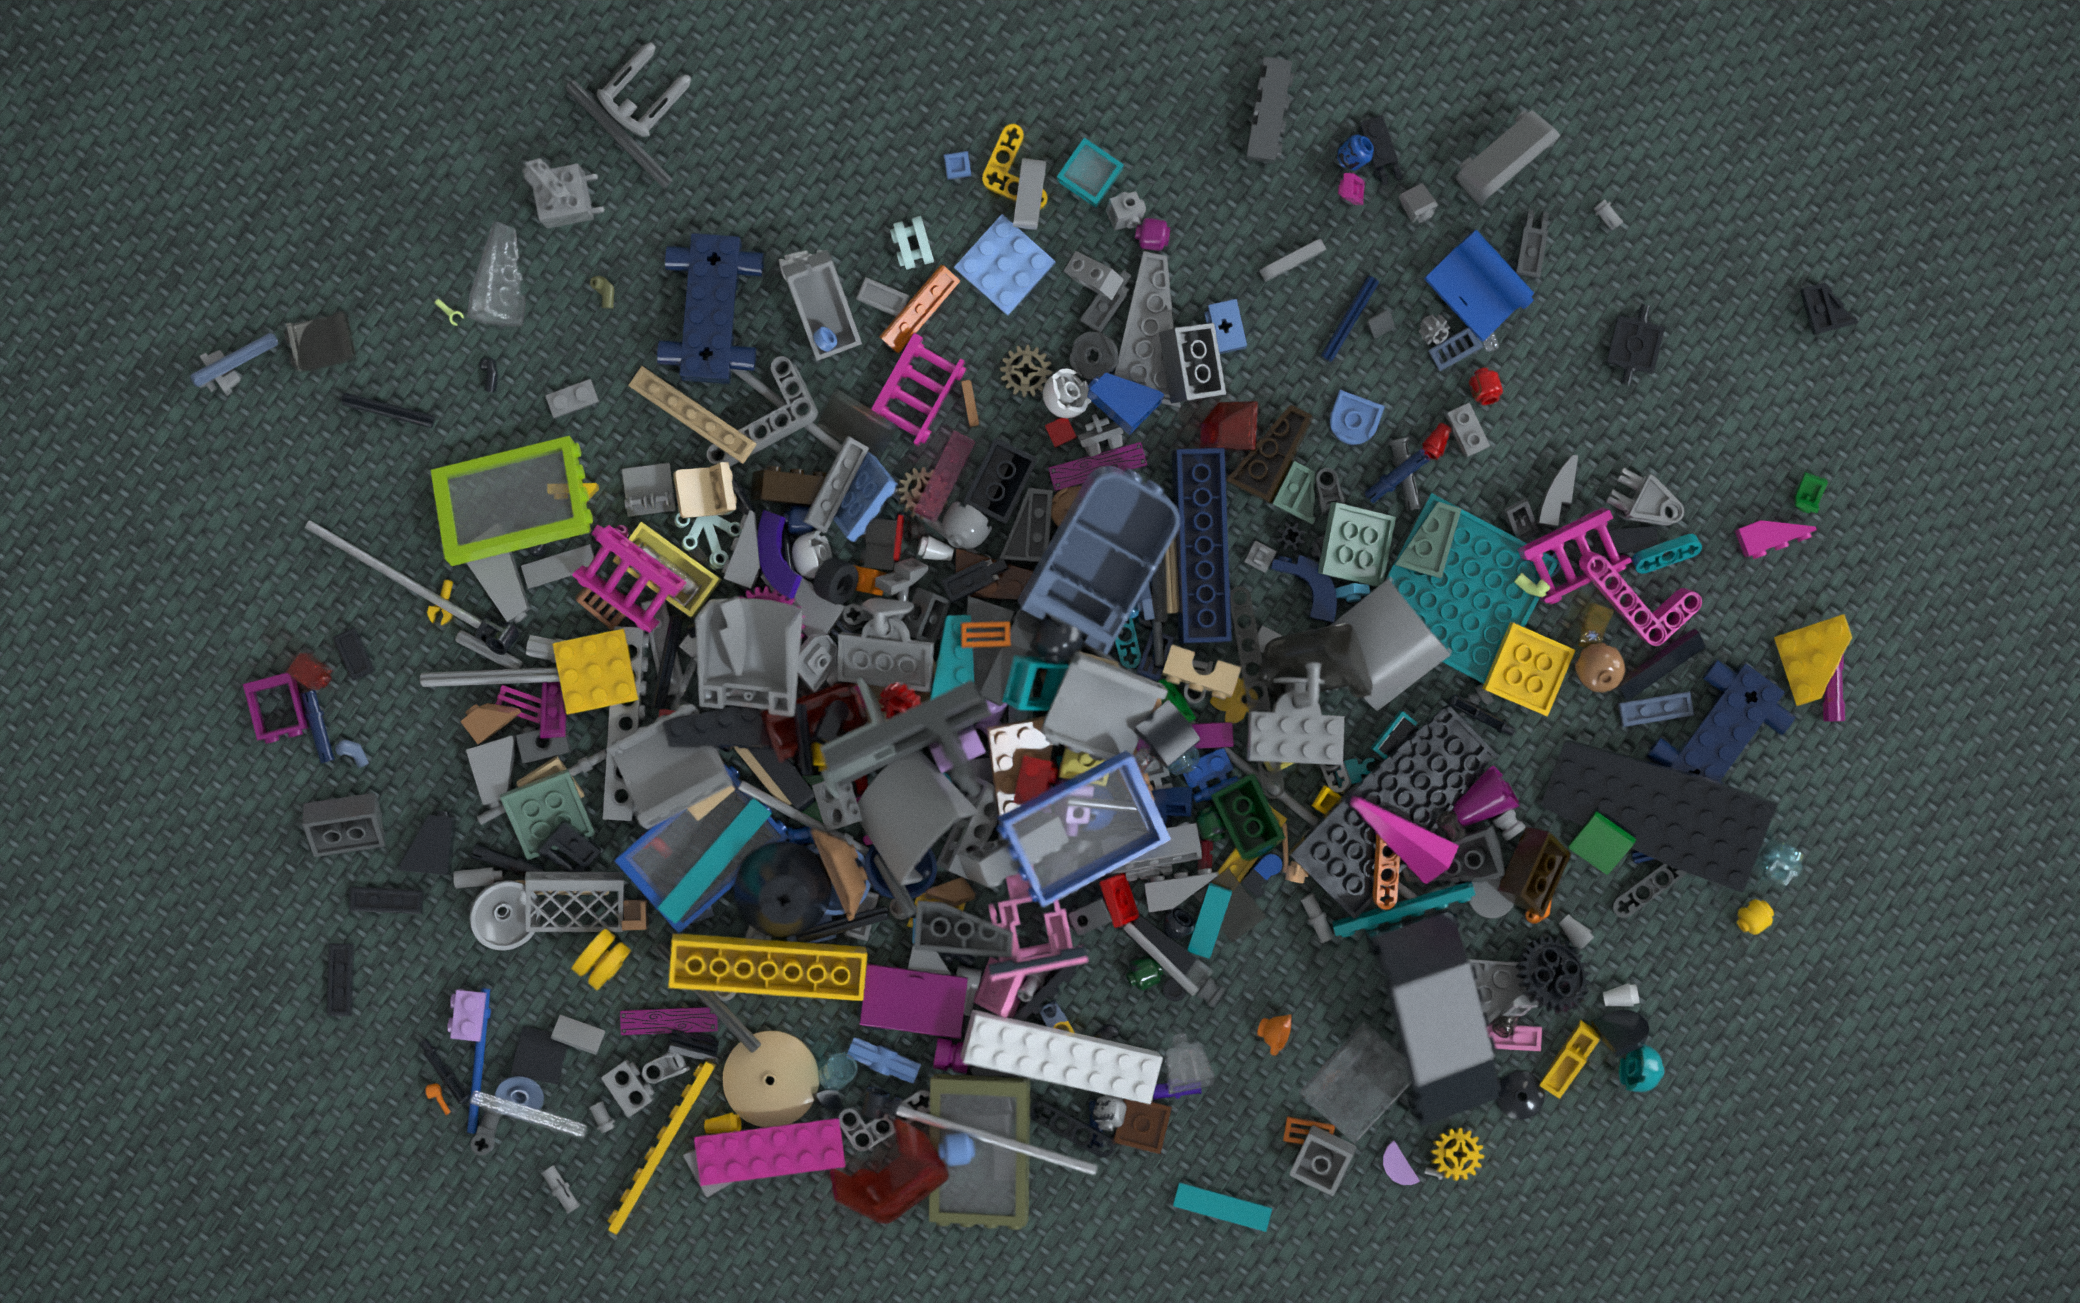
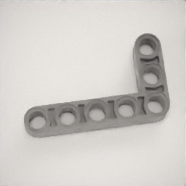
M785 356L776 357L772 361L771 372L787 404L738 430L757 444L749 456L812 423L817 418V407L796 365ZM787 364L789 366L787 372L780 374L781 367ZM798 385L797 393L790 395V389ZM809 406L807 414L800 416L801 408ZM787 417V424L779 427L780 420ZM766 428V435L763 438H758L759 431ZM712 444L707 450V458L714 465L729 462L730 467L740 462L725 451L723 459L717 461V454L723 450L715 444Z

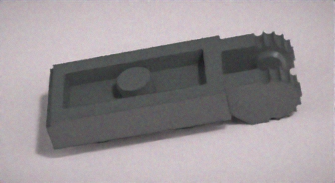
M1528 209L1525 227L1522 232L1516 273L1519 276L1539 279L1548 234L1546 229L1549 212H1543L1540 218V229L1532 228L1535 215L1534 210Z

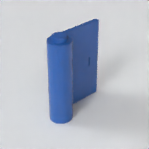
M1477 229L1464 238L1424 278L1481 342L1485 341L1519 307L1525 309L1534 300L1532 298L1534 292Z

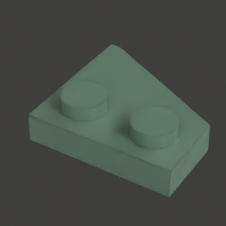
M1292 461L1271 504L1313 525L1315 522V517H1313L1315 471Z

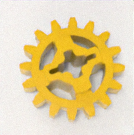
M1457 1128L1456 1133H1454L1453 1129H1447V1136L1444 1133H1440L1441 1141H1433L1437 1149L1431 1150L1432 1154H1436V1158L1432 1160V1163L1439 1164L1436 1171L1441 1172L1444 1170V1178H1449L1452 1174V1179L1458 1181L1459 1175L1463 1180L1468 1179L1467 1173L1476 1175L1474 1167L1481 1168L1482 1165L1478 1162V1159L1484 1158V1155L1479 1154V1150L1483 1149V1145H1476L1479 1138H1470V1130L1463 1134L1462 1128ZM1453 1139L1451 1145L1444 1149L1446 1143ZM1465 1141L1470 1145L1472 1151H1469L1465 1146ZM1453 1152H1462V1156L1455 1157L1453 1156ZM1443 1157L1449 1161L1450 1168L1445 1164ZM1471 1160L1470 1164L1463 1169V1164Z

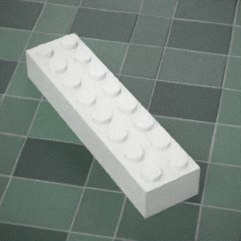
M972 1010L960 1056L964 1063L1151 1104L1163 1058L1157 1051Z

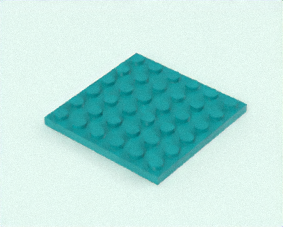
M1431 493L1385 580L1390 576L1393 578V585L1418 617L1446 649L1449 647L1452 650L1451 655L1444 659L1442 663L1484 684L1509 623L1512 622L1525 627L1540 598L1526 593L1514 580L1520 573H1523L1536 585L1541 579L1533 561L1521 558L1517 550L1527 543L1463 509L1460 512L1441 579L1395 566V563L1437 502L1457 507ZM1543 553L1542 559L1551 577L1559 561Z

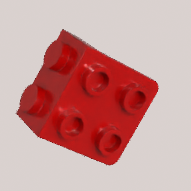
M1023 756L1013 803L1022 805L1050 790L1051 784H1056L1059 769L1055 768L1056 764L1046 760ZM1046 806L1043 807V808H1041V809H1039V810L1045 811V810H1046Z

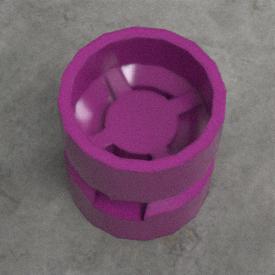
M938 1038L933 1069L947 1071L949 1068H952L955 1073L967 1074L968 1063H964L960 1057L964 1042L959 1041L955 1045L952 1040Z

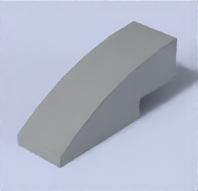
M1578 455L1570 456L1551 480L1541 502L1536 524L1552 527L1558 526L1561 504L1568 505L1572 501Z
M735 596L719 602L727 622V626L719 628L734 672L736 676H739L742 673L745 660L746 628L739 598Z

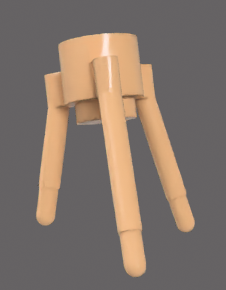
M1284 823L1282 831L1286 838L1283 840L1284 865L1282 872L1286 873L1285 880L1304 883L1305 877H1308L1309 874L1296 861H1291L1289 865L1287 824Z

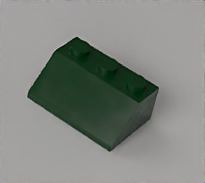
M1254 773L1211 795L1242 860L1251 861L1270 851L1286 838Z

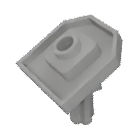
M825 633L810 635L800 646L798 675L811 691L816 692L838 666V647L829 635Z

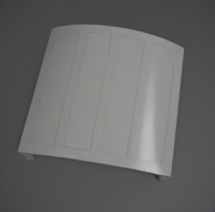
M1391 576L1316 636L1336 666L1376 711L1380 710L1446 659L1452 652L1449 647L1446 649L1418 617L1393 585V578Z
M730 598L709 600L696 617L699 705L701 707L723 709L725 705L769 709V714L793 716L795 713L803 609L777 601L739 598L746 628V651L742 673L736 676L719 628L727 626L719 602Z
M920 750L888 764L868 786L858 802L862 821H859V823L900 885L920 882L923 877L913 867L926 850L959 817L977 815L978 810Z

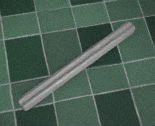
M557 667L426 672L420 675V684L423 687L560 681Z

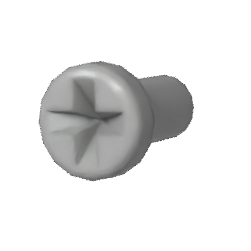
M1426 1167L1424 1174L1439 1177L1438 1180H1442L1444 1170L1437 1172L1436 1169Z

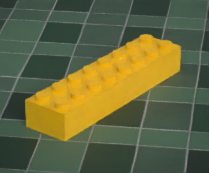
M672 933L669 988L863 1001L867 950L863 946Z

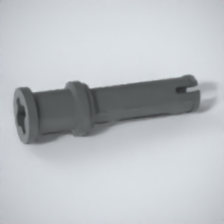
M1409 437L1388 442V445L1392 447L1394 456L1392 463L1395 467H1398L1411 457L1408 446ZM1412 473L1401 482L1406 511L1422 508L1415 477Z

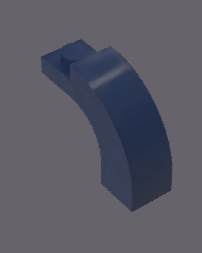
M1301 555L1297 557L1296 564L1292 563L1293 559L1278 556V560L1273 559L1270 570L1298 576L1308 584L1312 593V604L1308 618L1333 623L1337 608L1336 591L1329 576L1318 574L1319 564Z

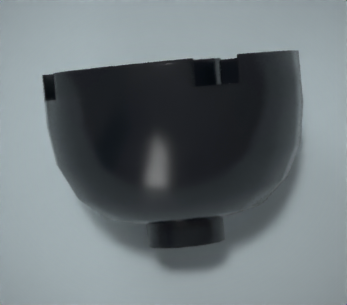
M1043 620L1038 623L1034 642L1036 650L1045 658L1047 663L1052 665L1071 661L1075 651L1080 652L1084 641V638H1082L1083 633L1067 623L1061 622L1060 626L1052 625L1054 620Z

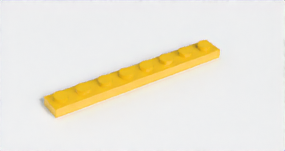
M706 1061L705 1064L700 1063L693 1074L697 1077L693 1085L687 1084L681 1095L685 1099L680 1106L675 1105L669 1115V1118L672 1119L668 1127H662L657 1136V1139L660 1140L657 1147L651 1146L644 1158L648 1161L644 1169L639 1167L632 1179L636 1183L631 1190L627 1188L621 1197L622 1207L619 1211L615 1209L608 1220L611 1225L608 1230L617 1235L716 1064Z

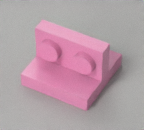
M990 957L988 964L1000 961ZM987 964L979 983L978 991L975 993L974 1003L999 1016L1013 1018L1020 1003L1017 1000V992L1022 987L1026 974L992 981L989 965Z

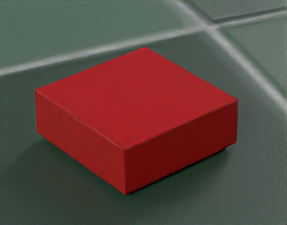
M1060 418L1045 425L1055 448L1077 438L1068 418Z

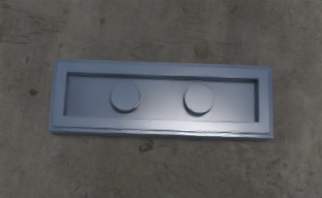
M1690 692L1618 703L1622 727L1694 715Z

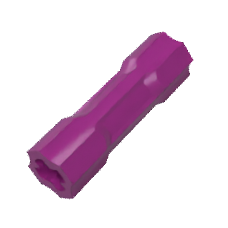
M1844 653L1825 689L1823 722L1845 721L1842 681Z

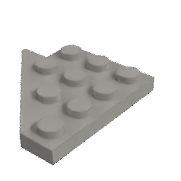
M1468 959L1470 966H1475L1478 979L1474 980L1476 989H1481L1484 1003L1480 1004L1482 1013H1487L1490 1023L1502 1010L1527 990L1526 987L1519 986L1523 979L1516 977V974L1521 970L1516 968L1517 962Z

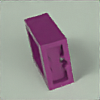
M294 672L243 684L257 740H265V744L279 741V736L288 734L289 738L302 735V730L309 728L304 716L305 712ZM288 684L298 724L266 732L256 692Z

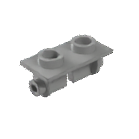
M541 159L525 163L526 167L522 171L524 178L534 189H538L541 185L543 186L539 195L549 206L552 205L555 208L561 203L560 198L571 195L563 182L554 176L549 170V166L541 161Z

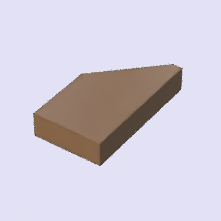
M961 381L970 427L978 426L979 421L971 381Z
M964 877L929 889L925 892L924 896L926 899L931 900V898L955 907L973 900L975 893Z

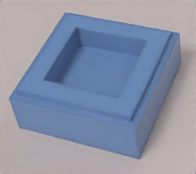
M968 151L944 155L948 180L971 176Z

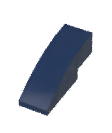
M1174 787L1151 791L1163 823H1167V816L1191 817L1193 806L1192 787ZM1130 798L1124 800V802L1134 803L1133 799L1130 800ZM1138 810L1136 812L1117 811L1118 821L1143 822Z

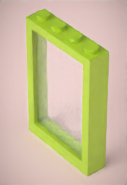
M570 436L432 469L431 476L446 561L451 566L590 533V523H593L590 509H587L586 501H589V495L582 483V479H585V472L583 466L579 465L578 457H581L579 444L575 443Z

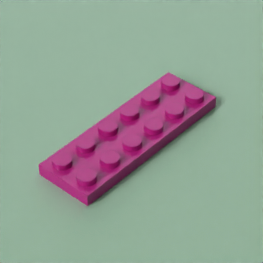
M839 1118L694 1137L700 1186L846 1166Z

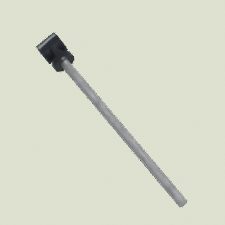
M311 520L306 524L305 528L477 628L475 636L479 639L486 638L488 648L498 655L506 654L519 637L518 630L511 623L502 621L496 625L493 623V618L486 616L482 621Z
M868 1087L866 1089L861 1113L866 1117L883 1119L885 1114L889 1115V1120L895 1122L899 1115L955 1133H966L968 1137L1089 1174H1096L1097 1165L901 1106L902 1098L896 1097L894 1101L889 1100L890 1093L881 1088Z

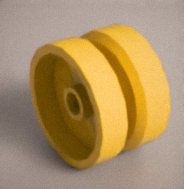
M606 928L592 941L571 968L580 977L586 975L594 968L595 970L588 978V984L595 990H599L607 980H610L631 952V949L623 942L618 943L609 951L608 949L615 940V935Z

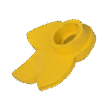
M1238 678L1231 698L1226 697L1225 700L1212 697L1210 703L1216 709L1226 711V722L1237 723L1245 717L1247 711L1256 707L1258 695L1254 689L1245 687L1243 681ZM1248 694L1251 698L1247 704L1242 702V696Z

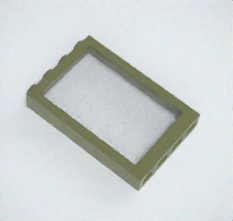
M934 1074L930 1079V1115L1029 1145L1030 1078ZM930 1125L929 1222H936L938 1226L960 1223L961 1227H973L974 1224H983L985 1228H997L998 1225H1003L1013 1230L1021 1229L1022 1226L1025 1227L1029 1221V1155L973 1138L975 1157L971 1158L970 1163L949 1166L946 1164L945 1158L940 1159L939 1144H943L945 1135L957 1133Z

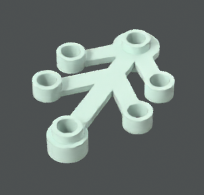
M680 513L676 515L674 522L677 527L684 528L689 524L690 518H685L686 523L681 524L678 521ZM717 515L697 517L689 534L682 540V547L687 551L693 550L697 546V538L702 528H704L711 550L708 564L714 570H722L729 557L725 551L721 550L713 525L726 531L732 538L738 537L742 532V528H739L740 524L738 522L730 523ZM732 526L738 528L737 534L731 532ZM686 539L693 541L692 547L687 546ZM717 555L723 557V563L716 561Z

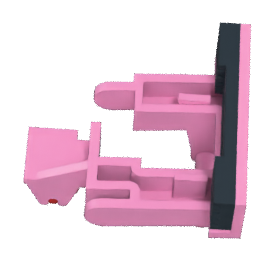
M1019 873L1006 877L1010 899L998 901L1002 922L997 923L994 905H988L992 924L1013 932L1012 957L999 956L1000 962L988 964L991 980L994 981L1088 962L1085 946H1072L1065 908L1060 909L1058 899L1053 901L1055 911L1044 913L1049 943L1019 949L1015 925L1020 924L1016 904L1032 901L1027 892L1030 886L1027 880L1023 881Z

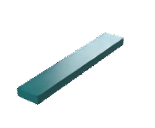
M752 798L657 908L676 924L772 813L755 798Z

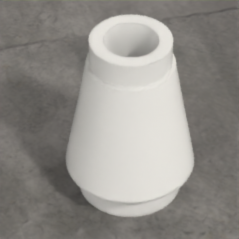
M922 536L917 555L922 556V559L951 561L954 547L931 536Z
M1630 983L1603 992L1605 1006L1634 1007V1004L1640 1003L1636 984L1630 985Z

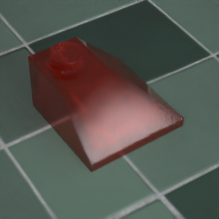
M1258 401L1219 402L1201 424L1200 448L1255 450Z

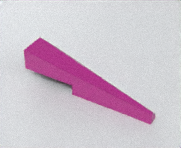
M1353 796L1350 804L1361 813L1362 818L1372 825L1376 830L1375 832L1396 855L1402 858L1407 864L1406 866L1419 877L1421 882L1429 883L1450 867L1459 847L1458 845Z

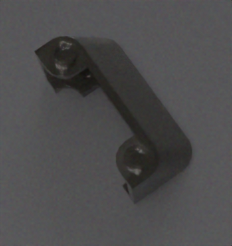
M1343 623L1277 637L1270 640L1265 646L1259 675L1275 701L1285 693L1286 684L1274 683V679H1308L1306 665L1309 663H1319L1321 665L1319 668V679L1324 680V684L1319 685V692L1349 686V692L1353 697L1359 698L1372 694L1373 683L1357 634L1351 624Z

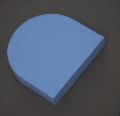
M1339 390L1330 415V427L1334 436L1339 441L1348 445H1359L1368 441L1376 432L1385 406Z

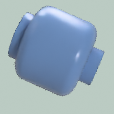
M966 1133L945 1135L943 1144H939L940 1159L945 1158V1162L949 1166L969 1164L971 1158L975 1157L973 1138H969Z

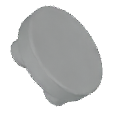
M1503 876L1482 883L1472 881L1476 896H1473L1468 902L1477 914L1486 918H1498L1511 910L1514 903L1508 901L1497 890Z

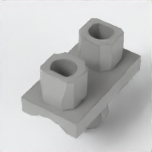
M221 350L210 355L204 353L200 356L206 366L225 357ZM232 369L199 388L207 386L213 392L217 389L213 383L216 380L228 396L233 392L231 388L240 382L241 379Z
M1097 414L1091 415L1093 422L1085 425L1087 432L1078 435L1082 447H1085L1090 457L1101 453L1098 443L1107 439L1110 449L1123 445L1122 428L1115 422L1110 424L1108 417L1099 420Z

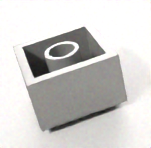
M1312 1125L1289 1175L1334 1196L1354 1155L1356 1146Z

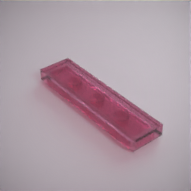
M953 431L914 510L915 513L936 522L975 443L974 440Z

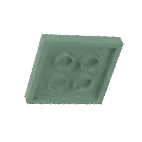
M1331 502L1318 574L1378 587L1384 582L1396 517Z
M569 769L500 794V799L527 860L540 856L535 852L542 841H545L563 820L587 838L595 835V830ZM555 845L551 847L552 850L559 849Z

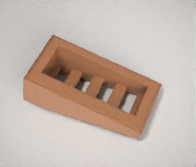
M584 587L575 597L576 601L613 631L614 627L618 626L626 615L619 611L611 621H608L607 618L616 608L611 605L603 615L599 612L608 602L603 599L596 608L592 607L600 596L595 593L587 602L584 599L592 590Z

